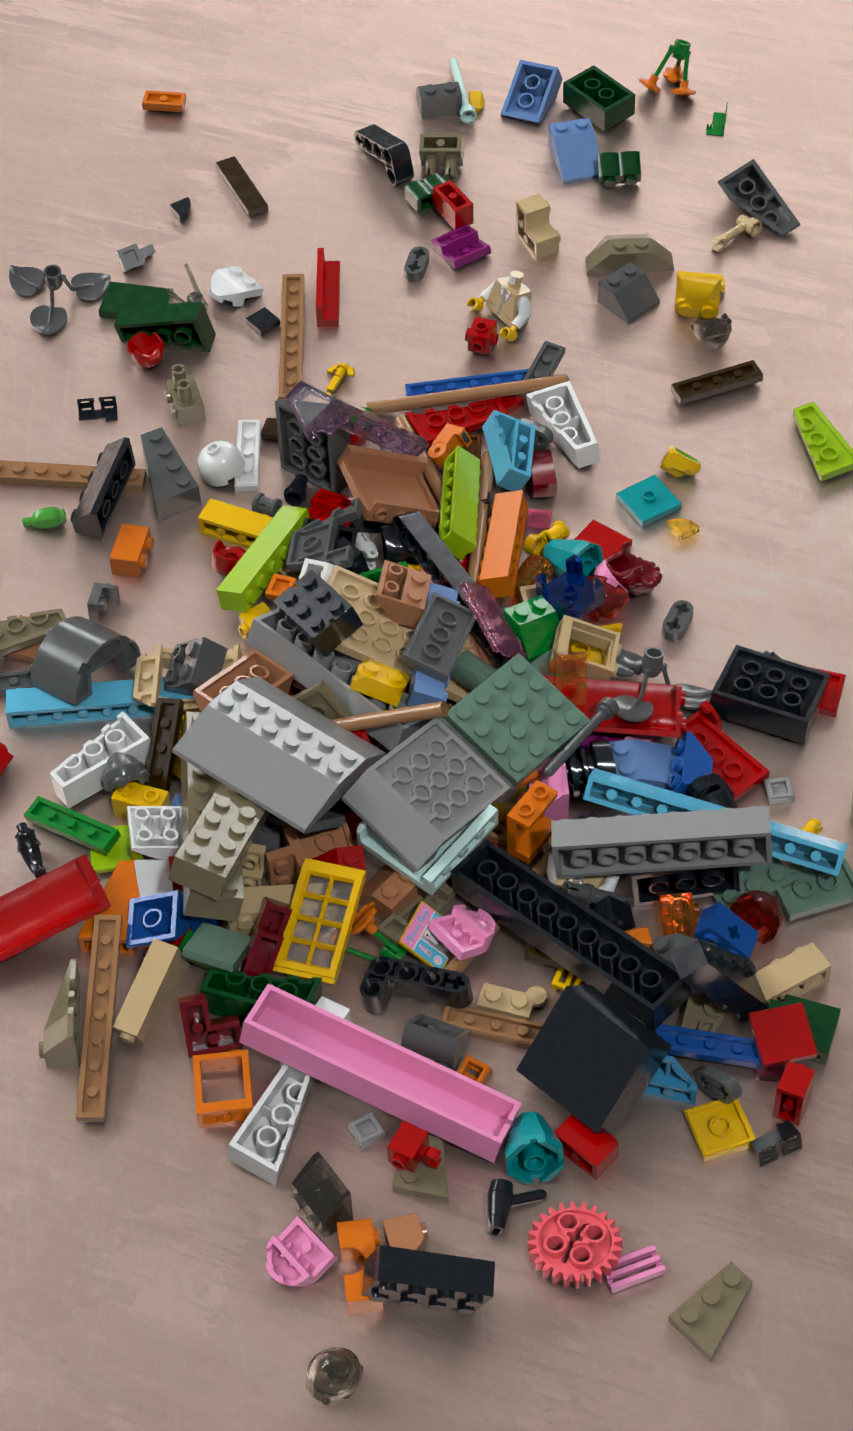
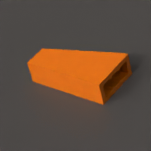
M135 860L119 861L104 887L111 907L95 914L122 915L120 955L134 956L136 948L128 949L126 947L130 899L140 897L134 865ZM95 915L86 919L78 934L80 949L83 953H91Z

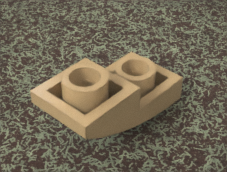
M252 843L243 858V887L263 886L266 846Z

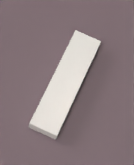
M238 420L237 448L245 461V468L241 476L235 480V492L258 491L261 420Z

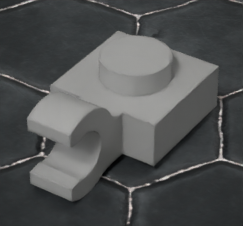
M133 244L117 250L115 254L123 272L145 264L143 258L152 255L156 251L153 244L138 249L137 244Z

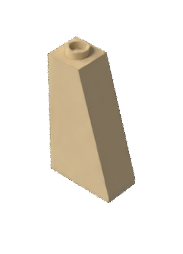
M155 938L153 939L113 1025V1028L119 1034L118 1038L129 1044H133L134 1041L144 1044L190 965L187 959L182 957V952L178 947Z

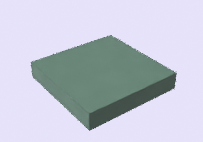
M203 922L184 946L182 957L233 972L246 954L251 936Z

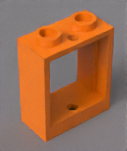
M232 1049L228 1052L193 1055L196 1114L199 1128L244 1123L254 1108L248 1050ZM243 1068L244 1099L204 1103L202 1073Z

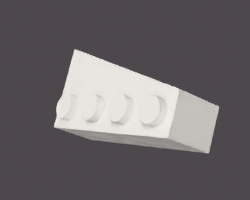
M570 381L526 394L531 416L539 424L548 427L552 431L553 441L578 469L600 462L598 443Z
M123 711L116 716L117 721L112 725L107 724L101 729V734L93 741L89 739L83 744L82 751L78 754H72L50 773L56 796L68 808L104 789L105 785L102 777L106 762L113 753H127L137 758L144 765L147 763L150 738Z
M283 1064L229 1143L228 1159L276 1187L311 1086L312 1077Z

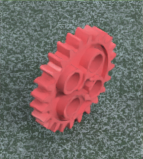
M571 1201L570 1208H565L562 1203H559L558 1211L549 1207V1216L540 1213L539 1222L533 1221V1231L528 1233L530 1261L534 1262L535 1271L542 1270V1278L545 1279L552 1275V1284L555 1285L559 1280H563L564 1288H567L570 1282H574L576 1289H579L580 1282L584 1281L588 1287H591V1279L594 1278L601 1283L602 1273L611 1276V1267H618V1258L622 1257L623 1239L620 1237V1228L615 1227V1219L607 1220V1211L597 1214L596 1205L588 1210L586 1209V1202H583L580 1208H576L574 1201Z

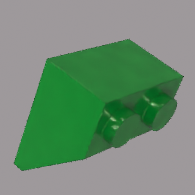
M541 595L503 610L501 617L522 642L525 649V659L528 662L537 659L553 648L559 620L556 610Z

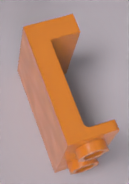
M536 780L507 814V853L530 864L548 842L551 836V821L553 820L545 816V811L557 798V790Z

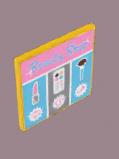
M421 901L397 943L426 965L444 969L452 952L428 929L430 920L443 916Z

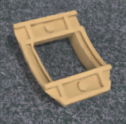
M160 644L149 655L145 652L137 658L133 689L134 700L156 707L158 698H166L160 696L163 668L170 669L173 649L163 648ZM239 644L234 645L233 649L227 650L222 670L242 657ZM182 699L185 701L183 711H200L195 699Z

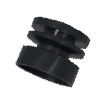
M607 739L590 741L587 754L581 744L575 751V754L573 753L565 762L569 795L572 799L579 798L580 788L584 796L589 775L594 768L616 774L613 752Z

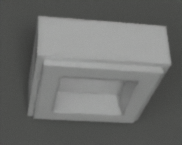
M789 777L764 780L763 786L769 805L794 802L795 795Z
M372 1112L347 1124L349 1132L361 1150L386 1138L384 1129Z

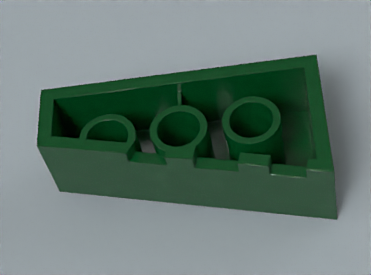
M202 301L121 307L114 324L121 342L127 343L137 333L144 332L147 335L153 336L152 332H156L164 341L165 347L168 348L170 345L182 346V349L192 350V347L202 348V352H210L216 336Z

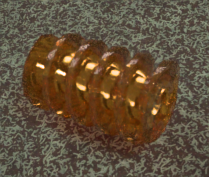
M540 555L528 556L518 569L514 595L508 597L513 602L519 604V587L545 583L554 572L552 563Z

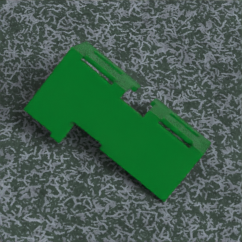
M728 102L725 113L714 112L710 127L707 123L706 135L724 136Z

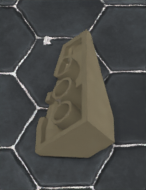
M76 959L70 960L43 1031V1042H39L40 1059H45L47 1069L80 1066V973Z

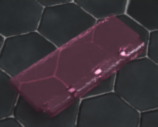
M467 581L462 582L459 585V589L473 615L477 618V622L484 635L487 636L486 638L493 651L501 652L502 655L510 657L520 653L526 658L525 652L489 588Z

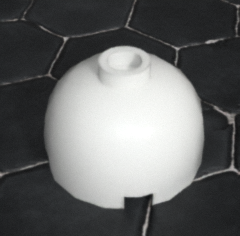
M220 440L209 443L201 450L197 466L206 484L219 487L228 485V480H231L233 477L235 480L238 479L244 471L245 461L235 445L228 441Z

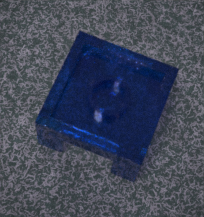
M576 554L566 559V572L547 583L545 572L535 577L537 596L541 595L556 610L559 621L562 620L564 615L579 619L605 603L604 584L598 578L595 579V586L583 574L582 560Z

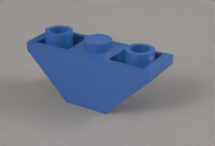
M689 731L686 732L682 739H678L673 747L675 758L671 765L673 775L669 782L671 791L686 795L687 789L694 779L712 773L713 758L693 733Z

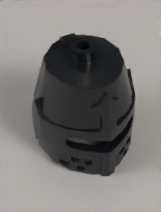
M381 525L384 560L393 563L406 561L407 564L418 563L396 535L393 525Z
M708 773L694 779L687 789L686 796L726 808H738L733 797L735 793L724 778L717 773Z

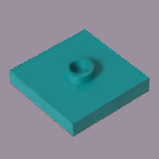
M656 475L616 493V499L641 527L680 510L682 505Z

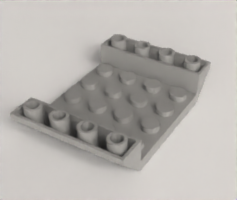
M439 717L432 719L370 766L343 795L341 800L410 867L418 872L434 859L441 846L474 821L489 804L493 805L497 801L502 804L517 792L518 788L445 718Z

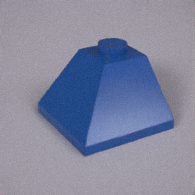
M179 890L130 899L126 947L128 949L150 945L154 938L163 942L177 940L190 929V916L183 914V895Z

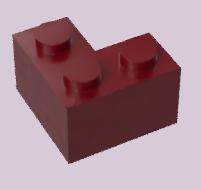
M205 993L178 998L189 1058L193 1055L211 1054L244 1047L239 1042L241 1029L237 1014L210 1019Z

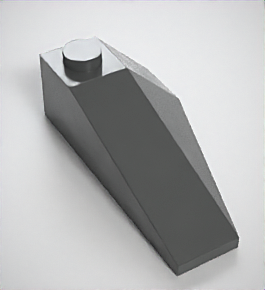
M754 159L718 181L719 186L729 200L783 237L800 226L797 218Z

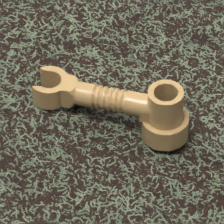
M743 214L740 215L736 221L737 226L725 234L714 236L711 241L716 243L711 249L717 252L722 251L727 242L742 232L752 237L757 236L762 229V222L753 217L749 218Z

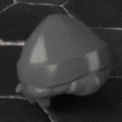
M115 752L106 762L102 777L105 785L104 790L109 791L113 795L116 788H124L131 781L143 785L145 781H149L150 773L145 769L144 764L134 756L123 752Z

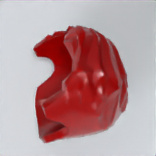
M144 332L137 333L127 342V350L137 365L151 368L161 362L165 343L156 332H152L153 336L147 335Z
M218 540L211 552V566L218 574L227 576L246 551L239 546H224L223 542Z

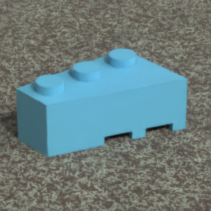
M494 410L482 428L496 483L498 486L510 491H519L531 477L536 426Z

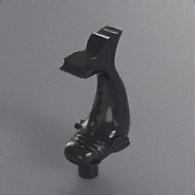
M25 822L19 823L16 826L18 830L17 835L14 837L17 841L16 850L17 853H20L34 879L47 873L46 868L43 867L39 848L41 843L36 838L34 829L28 828Z

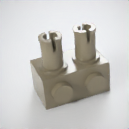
M420 134L419 155L421 165L424 166L423 179L436 174L437 166H445L444 177L448 181L450 180V175L452 176V181L457 179V166H463L465 148L462 134Z
M182 364L173 365L171 368L173 379L167 380L168 390H164L167 404H172L170 405L172 419H177L179 427L206 421L204 404L194 375L186 376L185 368Z

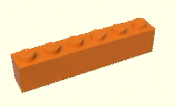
M523 490L495 494L494 504H491L492 515L491 518H488L489 531L485 533L486 546H483L484 558L483 561H480L481 574L477 576L478 587L480 590H483L487 599L514 595L528 515V506Z

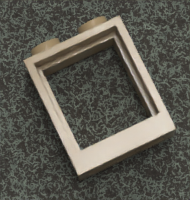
M564 615L556 628L549 667L580 678L609 680L610 677L614 678L619 666L618 663H615L616 658L619 657L622 644H619L620 633ZM573 639L605 650L603 665L568 654L569 640Z

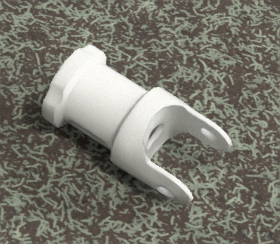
M358 532L355 547L363 553L369 570H373L376 568L374 559L378 557L377 547L374 542L370 541L368 532Z

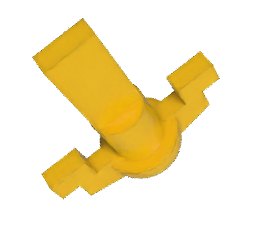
M344 362L328 368V374H333L335 371L336 373L326 390L334 392L344 375L349 377L355 376V369Z

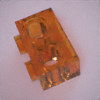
M553 652V658H549V673H553L552 684L560 692L563 686L572 685L573 693L566 698L574 705H586L587 654L585 652ZM567 659L573 660L574 666L572 670L563 672L561 670L562 662Z
M692 892L660 895L658 911L663 936L685 933L688 934L686 936L698 939L693 934L698 924L697 918H700L698 902H693Z

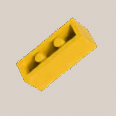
M210 498L198 516L199 532L202 535L249 549L273 517Z

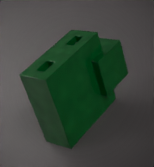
M787 994L785 1002L771 999L768 1009L803 1003L818 1053L816 1058L806 1060L826 1065L838 1026L841 1009Z

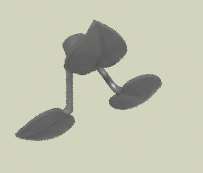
M10 265L9 269L11 287L20 296L31 297L35 295L37 290L42 291L44 285L50 289V307L46 305L38 306L30 314L31 325L40 334L52 335L59 332L67 323L66 310L62 307H54V291L58 290L63 282L70 291H76V296L80 300L95 301L104 295L111 280V276L107 274L80 273L71 279L70 284L66 279V275H62L61 268L57 265L46 266L44 272L34 267H18Z
M648 647L644 650V656L642 657L621 648L620 655L616 658L615 662L619 664L616 675L631 677L634 674L640 675L644 673V678L637 699L630 695H620L614 698L619 706L616 716L631 722H642L652 716L653 705L642 701L648 678H655L662 672L665 684H670L667 664L663 663L664 651L662 649ZM675 684L681 685L682 691H686L685 706L680 707L698 710L700 704L705 700L710 703L712 690L689 684Z

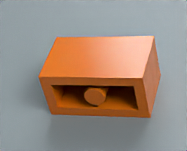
M121 524L109 558L112 574L140 578L142 570L146 569L148 564V552L152 551L154 547V538L150 535L149 527Z

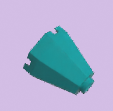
M552 539L543 548V559L547 566L560 580L567 579L570 588L585 591L595 582L594 570L604 560L601 546L585 540Z
M535 1111L522 1112L514 1120L505 1148L507 1175L523 1184H533L532 1179L539 1178L540 1183L549 1182L564 1169L562 1143L542 1115Z

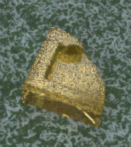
M676 518L666 521V527L679 541L699 532L700 526L691 520Z

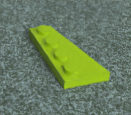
M810 402L794 408V420L820 482L853 470V449L814 402Z

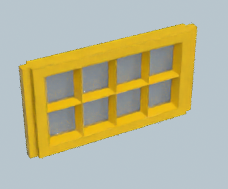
M305 858L291 902L292 913L284 931V940L274 964V972L299 976L312 980V977L322 978V983L335 985L367 873L365 870Z

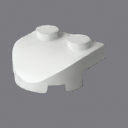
M238 266L215 271L209 286V294L213 299L220 303L223 300L231 301L235 307L243 306L246 298L262 296L263 287Z

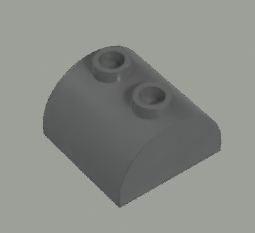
M418 1014L406 1022L401 1046L421 1056L435 1060L434 1062L450 1069V1066L456 1067L460 1062L471 1031L423 1014Z

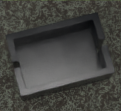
M312 569L295 582V588L290 586L273 600L284 619L324 657L342 643L331 625L333 621L344 638H348L363 625L353 606Z

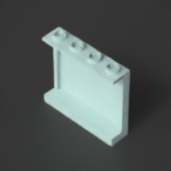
M489 804L474 821L441 846L434 859L418 872L410 867L364 821L357 828L358 845H363V848L432 896L451 876L450 871L472 853L498 824V809Z

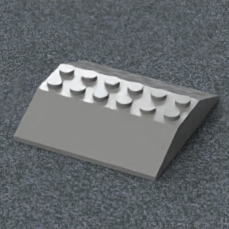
M260 677L236 680L204 708L172 750V753L303 833L335 805L370 766L386 754Z

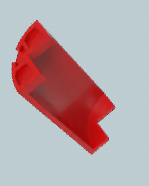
M543 675L589 719L596 714V706L604 697L614 699L620 695H630L637 699L642 682ZM647 683L642 701L653 705V714L649 719L642 722H631L615 715L612 719L603 720L594 732L680 738L681 732H685L686 717H682V712L680 711V706H685L686 691H682L681 685Z
M87 854L0 896V962L111 907L110 901Z

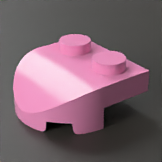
M455 905L450 915L430 920L428 929L461 961L483 954L489 949L493 940L496 923L492 916L482 909H478V912L466 910V905Z
M297 1216L278 1237L273 1235L266 1246L268 1252L265 1266L270 1276L277 1282L290 1287H306L315 1283L338 1257L301 1217Z

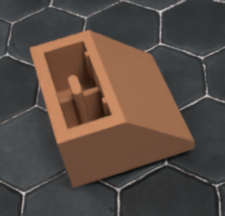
M384 560L375 598L392 622L413 629L416 628L425 609L432 575Z

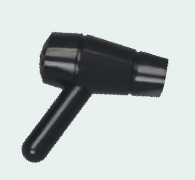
M506 1179L492 1180L487 1194V1234L500 1237L505 1230L511 1207L543 1201L547 1197L546 1191L539 1189L513 1195V1183Z

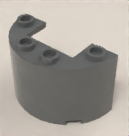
M80 616L66 618L53 629L47 631L29 669L31 686L76 706L92 695L91 673L116 656L118 669L126 672L136 665L137 658L141 656L136 642L125 635Z

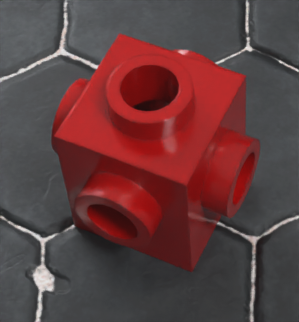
M475 317L471 328H467L465 333V341H468V351L490 355L492 347L497 346L499 337L497 321Z

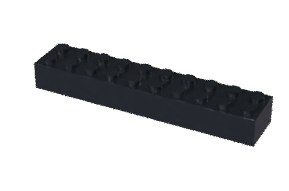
M486 839L450 871L455 893L478 909L486 911L494 920L588 985L594 986L617 1005L652 1029L656 1030L691 996V987L680 980L674 964Z

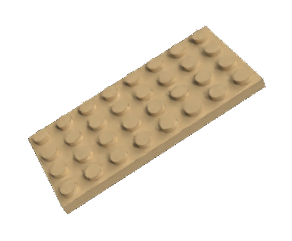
M335 565L328 584L353 606L363 625L348 638H344L333 621L331 625L342 641L334 650L360 661L368 658L374 659L404 671L411 680L412 668L399 661L415 629L391 621L375 598L379 583ZM470 631L459 656L465 650H468L496 669L495 662ZM450 677L449 684L445 688V692H448L447 698L457 703L471 692L470 689Z

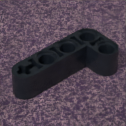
M375 124L354 132V138L358 147L385 163L387 176L392 185L395 186L414 178L410 151L403 140Z
M380 956L372 960L359 989L365 1009L374 1014L386 1009L392 994L454 1008H465L473 1001L469 977L466 974L386 956Z

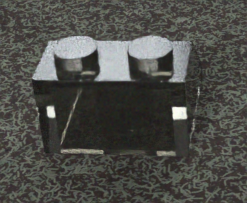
M316 1152L291 1183L293 1195L290 1198L298 1211L303 1210L307 1215L306 1220L313 1231H319L323 1238L326 1239L337 1232V1222L353 1220L352 1200L350 1191L320 1152Z

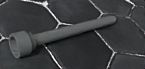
M604 697L597 704L596 714L590 719L591 721L574 736L544 769L546 776H553L603 720L612 719L618 713L619 706L614 699Z

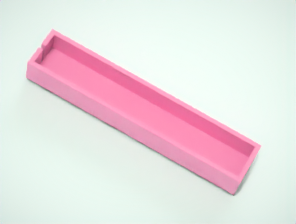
M267 984L243 1023L240 1043L422 1128L492 1163L495 1162L522 1104L509 1096L271 984Z

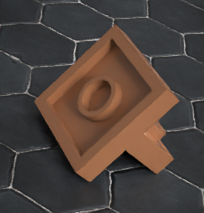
M290 828L283 829L285 847L265 853L269 886L297 884L302 864L307 856L295 830ZM310 875L308 884H312V875Z

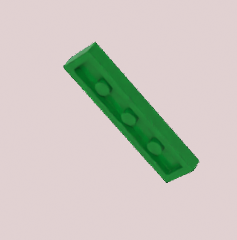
M40 796L35 799L23 815L26 821L104 855L108 854L121 836L118 829Z

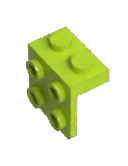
M128 824L111 826L118 829L121 836L107 855L90 849L91 864L96 873L113 872L120 860H144L143 854L131 850Z

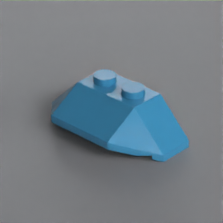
M666 1055L643 1095L695 1106L698 1086L675 1057Z

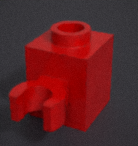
M402 1121L387 1147L388 1162L399 1170L406 1169L414 1173L420 1161L433 1169H437L442 1161V1158L439 1157L441 1151L429 1146V1132L406 1121Z

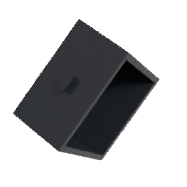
M591 984L566 986L516 1071L591 1130L599 1134L622 1129L672 1045Z

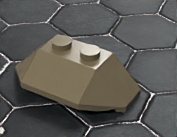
M649 233L606 235L587 255L585 260L587 275L612 274L629 262L645 273L674 271L672 253Z

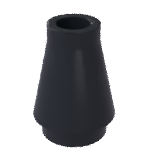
M297 474L284 490L285 501L289 505L299 506L306 501L307 476Z

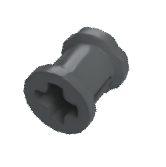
M261 492L257 493L252 501V511L261 512L270 517H274L282 507V500L265 497Z

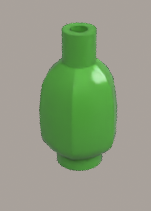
M46 507L35 511L32 517L23 518L22 522L24 527L34 526L40 530L58 528L62 523H66L67 517L64 509Z

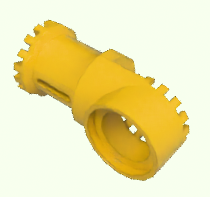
M556 520L548 530H543L538 535H528L523 545L525 553L534 557H541L544 546L552 539L565 540L569 537V527H565L566 523L564 524V521Z

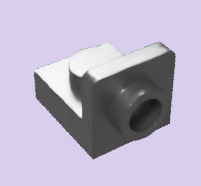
M94 583L87 602L89 620L99 621L101 613L106 611L107 603L119 604L118 586Z

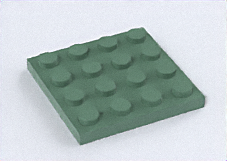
M520 653L515 655L449 709L448 715L445 716V719L516 787L568 744L591 721Z

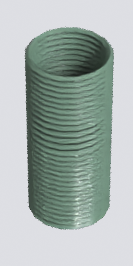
M465 650L457 659L450 677L473 691L495 673L497 669L472 652Z

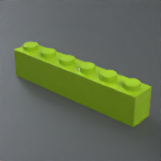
M457 446L444 460L439 537L456 558L462 560L467 554H471L477 546L478 494L481 470L480 459Z
M282 505L216 589L222 610L243 613L249 611L269 585L273 574H278L281 567L287 561L292 533L303 527L304 518H310L307 508Z

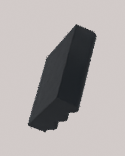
M266 307L245 318L246 324L251 326L260 335L280 325V319Z

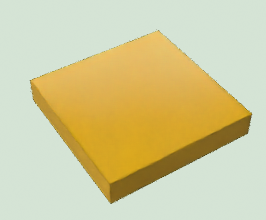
M738 1099L730 1104L716 1100L683 1111V1116L703 1162L753 1148L750 1142L755 1140L756 1137Z

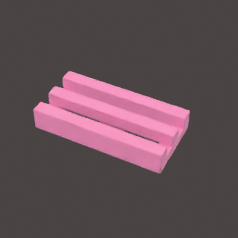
M651 1245L618 1258V1267H611V1276L605 1274L603 1276L611 1293H615L666 1274V1268L664 1264L662 1265L655 1246ZM651 1265H655V1268L646 1270L644 1272L627 1277L617 1282H613V1279L619 1278L627 1274L630 1275L635 1272H638V1270L646 1268Z

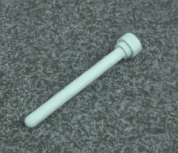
M451 58L449 63L454 81L459 82L462 93V107L459 111L460 118L464 123H472L477 118L476 110L469 104L458 61L456 58Z

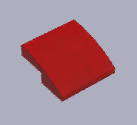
M320 488L311 499L310 508L308 509L309 517L314 520L319 518L323 521L331 517L332 511L338 507L343 510L351 506L350 501L354 498ZM350 521L341 525L352 527L353 522Z

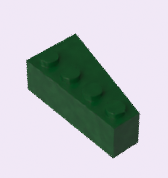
M210 969L200 988V994L205 993L209 1013L223 1017L237 1014L239 1021L244 1022L267 984H271L316 1005L322 996V978L312 977V980H299V976L288 975L287 979L273 978L271 974L260 973L258 976H246V972Z

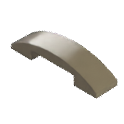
M451 876L432 896L424 891L398 915L393 912L377 926V930L392 943L399 945L397 942L421 901L441 914L455 898L457 893L453 890Z

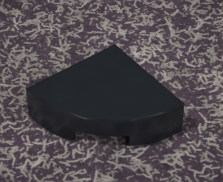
M189 197L170 204L171 212L180 222L188 217V213L191 210Z

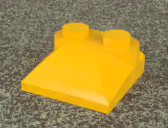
M678 271L675 312L683 317L704 319L716 317L719 314L722 274Z
M368 658L362 660L361 664H359L349 689L398 707L410 678L402 670Z

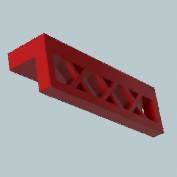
M318 248L316 280L317 327H339L340 261H325L324 248Z

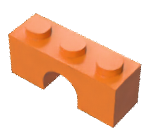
M371 1218L337 1222L341 1262L356 1261L364 1266L366 1258L376 1249V1246L381 1245L379 1229H373ZM364 1267L355 1274L343 1275L348 1315L383 1311V1302H374L371 1300V1297L362 1296Z

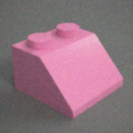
M557 755L537 769L540 775L538 781L558 791L557 798L545 811V816L553 821L568 819L569 788L566 764L564 763L551 777L546 776L544 773V769ZM535 781L528 784V789L533 785Z

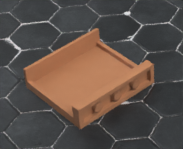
M347 444L337 463L354 498H359L363 504L361 513L365 520L392 524L394 516L417 510L423 515L434 531H439L440 510L421 475L428 465L425 457Z

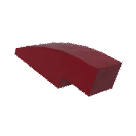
M550 449L533 450L530 477L533 498L557 496V479Z
M264 897L241 972H246V976H258L260 973L271 974L284 940V931L292 913L290 904Z

